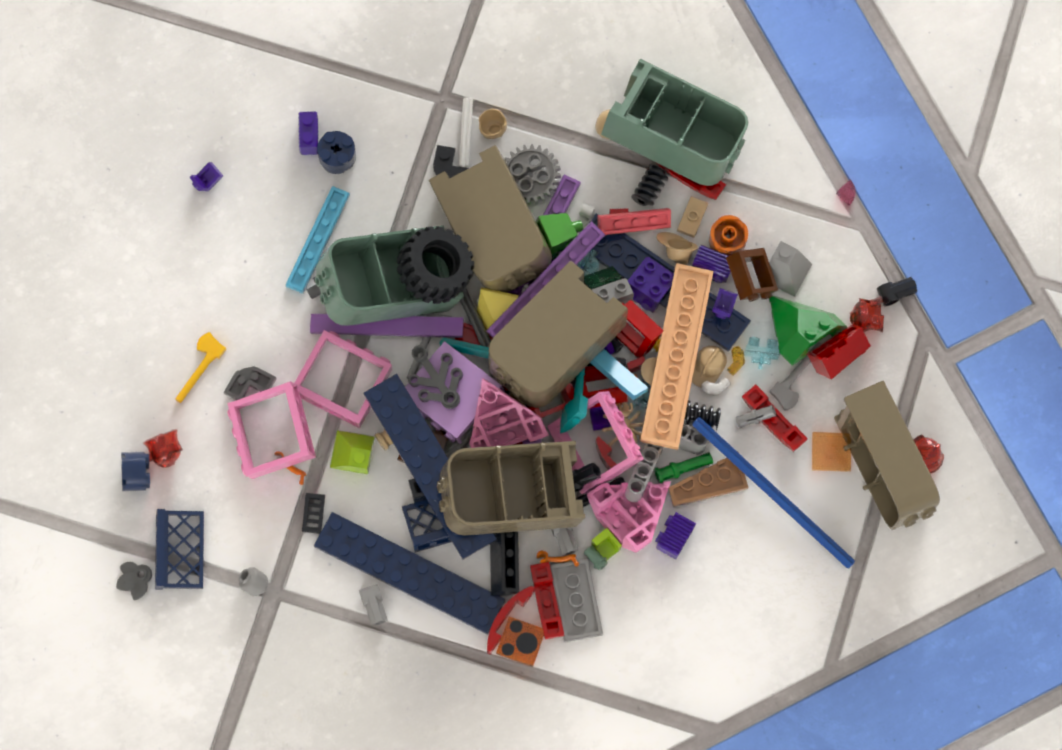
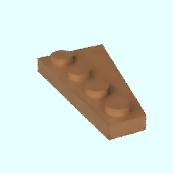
M725 458L701 470L699 473L670 486L668 490L673 507L747 490L748 484L745 474L728 458Z

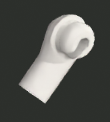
M724 377L718 383L705 381L702 383L701 388L706 394L719 395L730 385V382Z

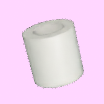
M583 204L579 215L590 219L594 208Z

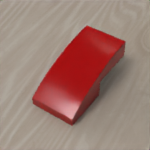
M598 436L595 440V446L602 463L609 470L617 465L609 457L612 454V448Z

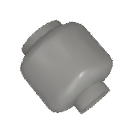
M255 567L244 569L239 575L240 588L251 596H258L267 590V576Z

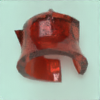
M881 295L871 300L859 298V302L855 304L853 310L849 313L851 324L862 327L864 332L876 330L883 333L884 315H881V304L883 303Z
M172 429L169 432L159 434L143 442L149 450V462L153 461L162 468L175 465L183 450L178 441V429Z
M922 434L917 436L913 440L929 472L934 473L939 470L944 460L941 444Z

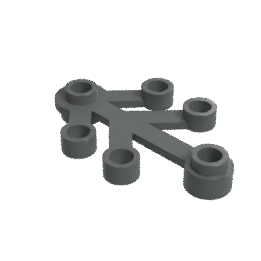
M422 345L415 346L412 349V357L415 361L422 363L432 379L412 374L408 378L409 384L412 387L422 385L438 388L442 393H430L428 390L422 389L418 393V397L422 402H428L429 400L438 401L447 409L456 408L460 403L457 387L459 380L463 378V372L460 368L452 369V379L448 389L445 385L448 368L453 363L451 354H442L438 375L427 358L428 352L426 348ZM424 353L423 357L418 358V354ZM450 357V360L444 362V358ZM455 372H460L458 377H454ZM412 379H418L416 383H411ZM422 394H428L426 398H421ZM453 397L454 401L449 403L448 399Z

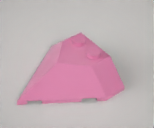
M482 378L470 439L471 448L513 445L527 439L533 442L549 435L539 415Z
M671 481L657 484L648 482L645 492L638 502L627 500L625 491L628 483H621V485L603 483L587 493V498L597 520L603 527L609 529L623 548L637 553L652 542Z

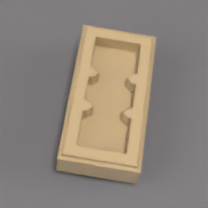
M691 196L677 232L695 238L708 203Z

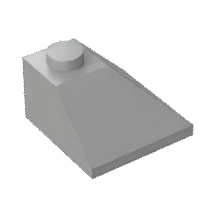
M780 241L769 262L777 287L795 297L812 263L798 249Z

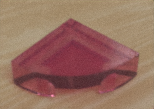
M849 180L836 194L848 206L853 203L856 191L853 182Z

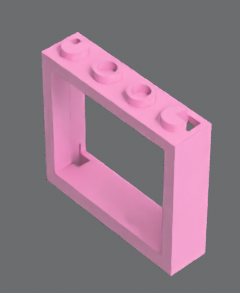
M324 330L298 375L295 384L298 385L301 399L360 428L371 409L367 399L357 415L301 385L326 341L382 368L374 386L389 377L392 371V364H390L387 358L382 356L378 358L373 355L374 353L367 348L361 349L356 346L355 342L349 339L345 341L339 338L340 336L337 333Z
M290 381L227 403L229 408L227 411L228 417L233 424L232 433L238 444L236 447L237 453L242 460L241 469L246 477L254 479L316 458L297 384ZM286 393L300 452L254 467L239 409Z
M609 391L599 392L589 398L587 410L600 403L628 458L600 475L601 478L585 485L580 490L581 494L589 493L599 485L609 482L644 460L640 452L641 448L635 443L633 433L627 427L624 415L618 410L615 398H612ZM561 417L547 426L555 442L572 441L568 432L560 434ZM577 450V462L572 466V470H578L584 466Z

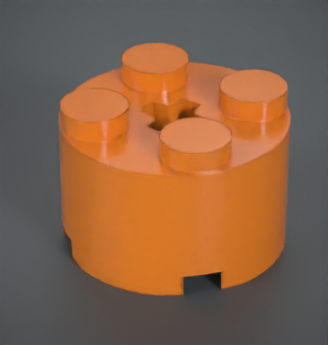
M725 215L720 217L711 227L709 234L710 248L729 256L737 251L744 250L748 239V228L736 216Z

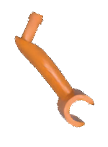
M280 451L274 453L277 456L284 457ZM293 465L286 467L292 473L301 475L299 484L303 485L306 472Z
M541 550L537 553V559L544 558L541 559L540 563H565L572 560L576 567L579 566L575 554L548 557L546 551Z

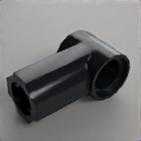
M909 277L895 283L888 282L877 287V292L883 306H890L901 298L917 293V285L915 280Z
M590 463L578 470H572L575 492L582 490L585 485L601 478L600 468L595 463Z

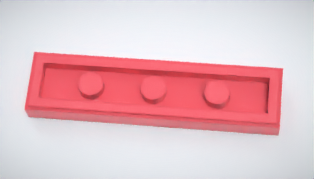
M662 208L598 215V228L605 235L671 228V209Z

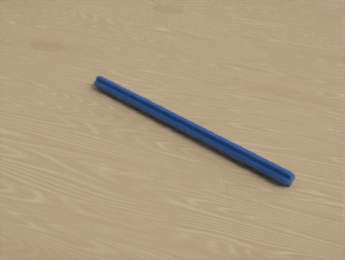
M698 417L693 422L692 426L839 562L848 569L855 563V560L703 419Z

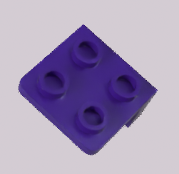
M646 257L628 279V283L634 293L633 300L639 303L642 308L654 314L661 299L671 288L674 273L650 257Z

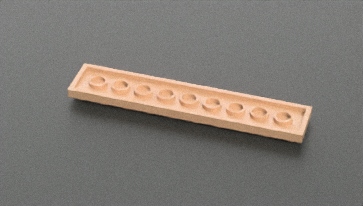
M676 263L663 324L664 331L660 339L640 442L675 450L679 448L713 271Z

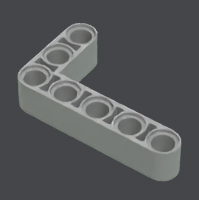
M683 423L681 434L684 437L680 438L679 448L696 455L703 453L708 440L694 427ZM645 444L641 453L644 460L636 464L625 491V496L630 502L641 500L664 447Z

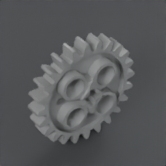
M531 144L530 149L523 145L522 151L517 147V153L510 152L511 159L505 157V161L515 181L520 180L517 185L524 199L527 200L528 205L531 204V200L538 204V199L540 198L545 202L544 196L547 195L551 198L550 191H557L554 185H560L557 178H561V174L558 173L561 168L560 166H555L558 164V160L553 159V153L548 155L547 148L542 151L541 145L537 149H534L533 144ZM534 159L540 160L535 166L530 164ZM518 167L523 169L520 174L513 173ZM529 172L533 174L532 177L528 175ZM541 175L548 176L547 180L543 182L538 179ZM524 184H531L528 190L522 189Z

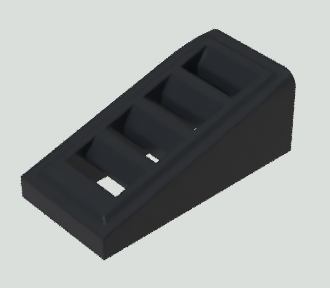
M306 493L302 532L321 533L325 494ZM309 499L321 500L320 504L309 503ZM308 508H320V511H308ZM308 515L319 516V520L308 519L307 517ZM307 523H317L318 527H309Z

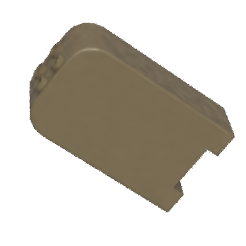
M494 145L479 153L482 162L452 178H449L444 171L429 179V182L454 234L460 235L462 237L461 240L468 244V250L472 251L473 258L471 261H474L473 272L484 288L508 293L537 278L551 264L552 254L498 147Z
M569 261L493 337L489 344L490 373L500 385L504 386L515 398H518L529 407L540 408L552 402L626 326L628 308L614 296L606 303L584 284L585 272L572 261Z
M884 380L844 397L846 407L834 417L847 444L843 449L844 451L850 450L866 483L862 488L864 491L869 489L885 523L891 530H895L901 526H905V528L910 527L919 518L925 520L932 517L940 503L938 489Z
M576 441L498 445L457 450L444 464L440 471V481L437 482V491L442 496V500L439 501V509L444 514L446 525L452 532L458 535L577 527L585 519L582 500H576L572 473V466L577 462Z

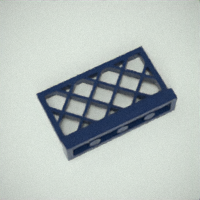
M427 500L402 506L415 553L452 542L443 527L439 530L431 528L434 521L438 520L435 514L426 510L429 505ZM416 509L420 511V514L415 520L408 516L407 511ZM423 514L432 517L428 526L419 522ZM416 525L426 529L422 535L414 536L413 531Z
M157 509L155 590H163V588L203 589L204 511ZM169 516H177L181 522L174 528L168 522ZM191 516H199V524L195 528L186 521ZM183 523L191 530L185 538L177 531ZM173 533L181 539L175 547L168 542V537ZM193 533L199 538V543L194 548L186 541ZM183 542L191 549L185 557L176 550ZM173 552L181 558L175 566L168 561V556ZM193 552L199 557V562L194 567L186 560ZM183 561L191 568L185 576L176 569ZM173 571L181 578L176 584L168 583V575ZM194 571L199 576V584H191L186 577Z

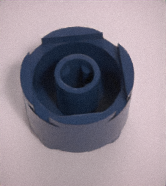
M341 131L326 132L320 139L317 147L318 158L327 172L341 174L353 167L356 160V151L351 136Z
M121 452L122 491H146V488H150V473H146V469H149V454H145V452Z

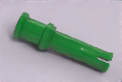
M710 452L679 463L670 462L665 467H656L654 469L655 477L658 483H663V481L671 478L677 479L683 473L713 464V458Z

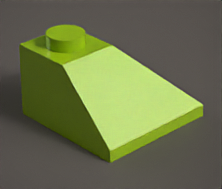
M337 430L330 468L368 474L375 437Z

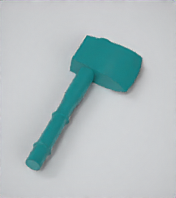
M585 368L576 376L574 398L563 407L560 434L572 429L587 415L588 398L583 396Z

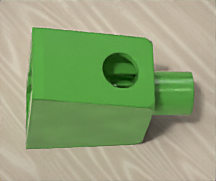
M567 213L538 216L536 221L551 250V254L565 249L575 239L577 232L583 230L582 222L580 220L572 222Z

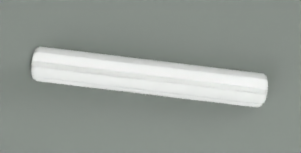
M472 98L463 99L459 167L469 168L473 111Z

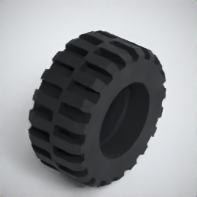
M430 226L418 230L401 248L400 255L397 257V264H399L397 273L401 274L399 278L401 283H405V289L408 292L414 293L413 296L415 298H422L423 302L429 303L433 301V304H440L441 302L446 303L458 296L469 284V280L474 274V261H471L473 254L472 251L468 250V244L461 240L462 237L460 235H454L450 229L443 230V227L437 226L434 229V227ZM422 253H434L441 257L448 266L449 277L441 278L431 274L423 264Z

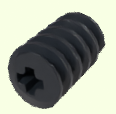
M650 164L649 169L645 172L646 175L642 177V181L639 182L638 187L635 189V194L631 196L636 203L642 206H653L654 202L651 198L657 199L658 196L655 192L661 193V189L658 186L664 187L665 183L662 180L668 181L669 179L661 168Z
M688 400L684 419H686V424L689 425L691 421L694 422L700 417L711 428L716 426L717 432L721 408L718 407L714 412L713 406H710L706 410V405L703 404L699 408L698 402H695L691 407V402Z

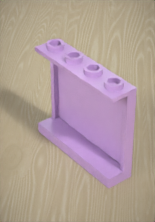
M444 341L429 361L439 375L442 354H451L453 363L448 368L445 385L449 389L452 369L460 368L463 372V378L459 380L457 393L460 396L459 405L456 408L447 409L441 402L432 400L422 402L419 399L418 393L420 390L426 389L430 393L442 394L438 388L422 385L412 387L409 383L405 388L424 419H429L431 426L437 431L443 430L446 433L445 437L451 442L457 441L461 444L460 438L474 423L482 378L503 392L505 390L502 385ZM450 357L444 358V362L450 360ZM424 366L416 374L419 377L432 379ZM460 372L454 373V377H458L460 375ZM412 379L411 383H416L418 379ZM422 394L421 398H426L428 394ZM453 397L448 399L449 403L454 401Z

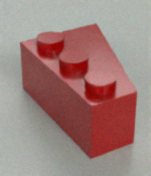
M853 324L808 352L807 355L816 373L832 380L855 359L864 354L871 345L862 327Z

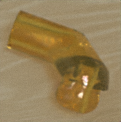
M739 346L732 348L733 363L727 368V371L733 376L745 364L744 351Z

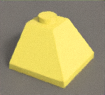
M481 287L477 312L486 330L519 295Z

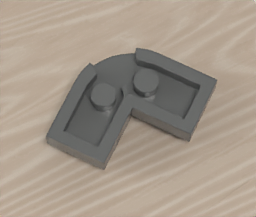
M255 366L244 368L235 372L224 394L234 400H239L245 397L250 387L260 392L272 388L277 378Z

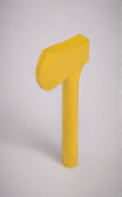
M210 332L202 335L197 342V350L206 353V356L176 396L175 400L179 403H182L209 364L216 358L220 359L227 350Z

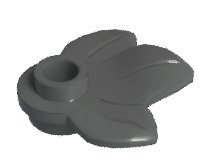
M134 562L123 563L120 566L123 575L117 580L116 588L122 591L130 590L133 600H138L147 592V583L152 578V570L149 566L143 564L137 565ZM140 571L144 572L142 578L139 576Z

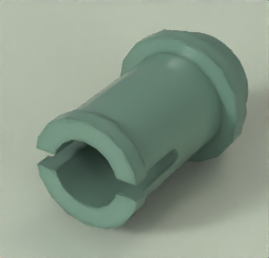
M593 545L588 547L583 553L594 564V568L599 571L608 564L607 558H603Z

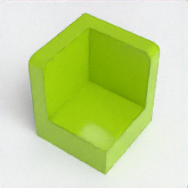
M608 528L593 538L591 542L603 558L606 557L607 560L620 551L622 547Z

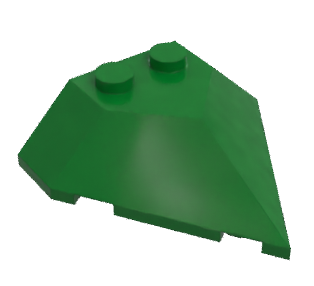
M773 295L769 298L775 334L779 343V353L792 366L805 358L809 348L829 334L834 337L847 328L833 313Z

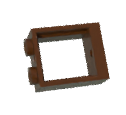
M764 248L737 251L726 257L740 300L748 299L749 302L759 298L765 300L771 298L772 293L778 291ZM746 262H752L761 288H754Z

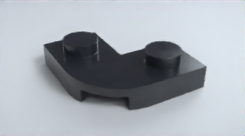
M437 145L433 163L436 176L445 171L449 178H452L469 169L453 166L456 148Z

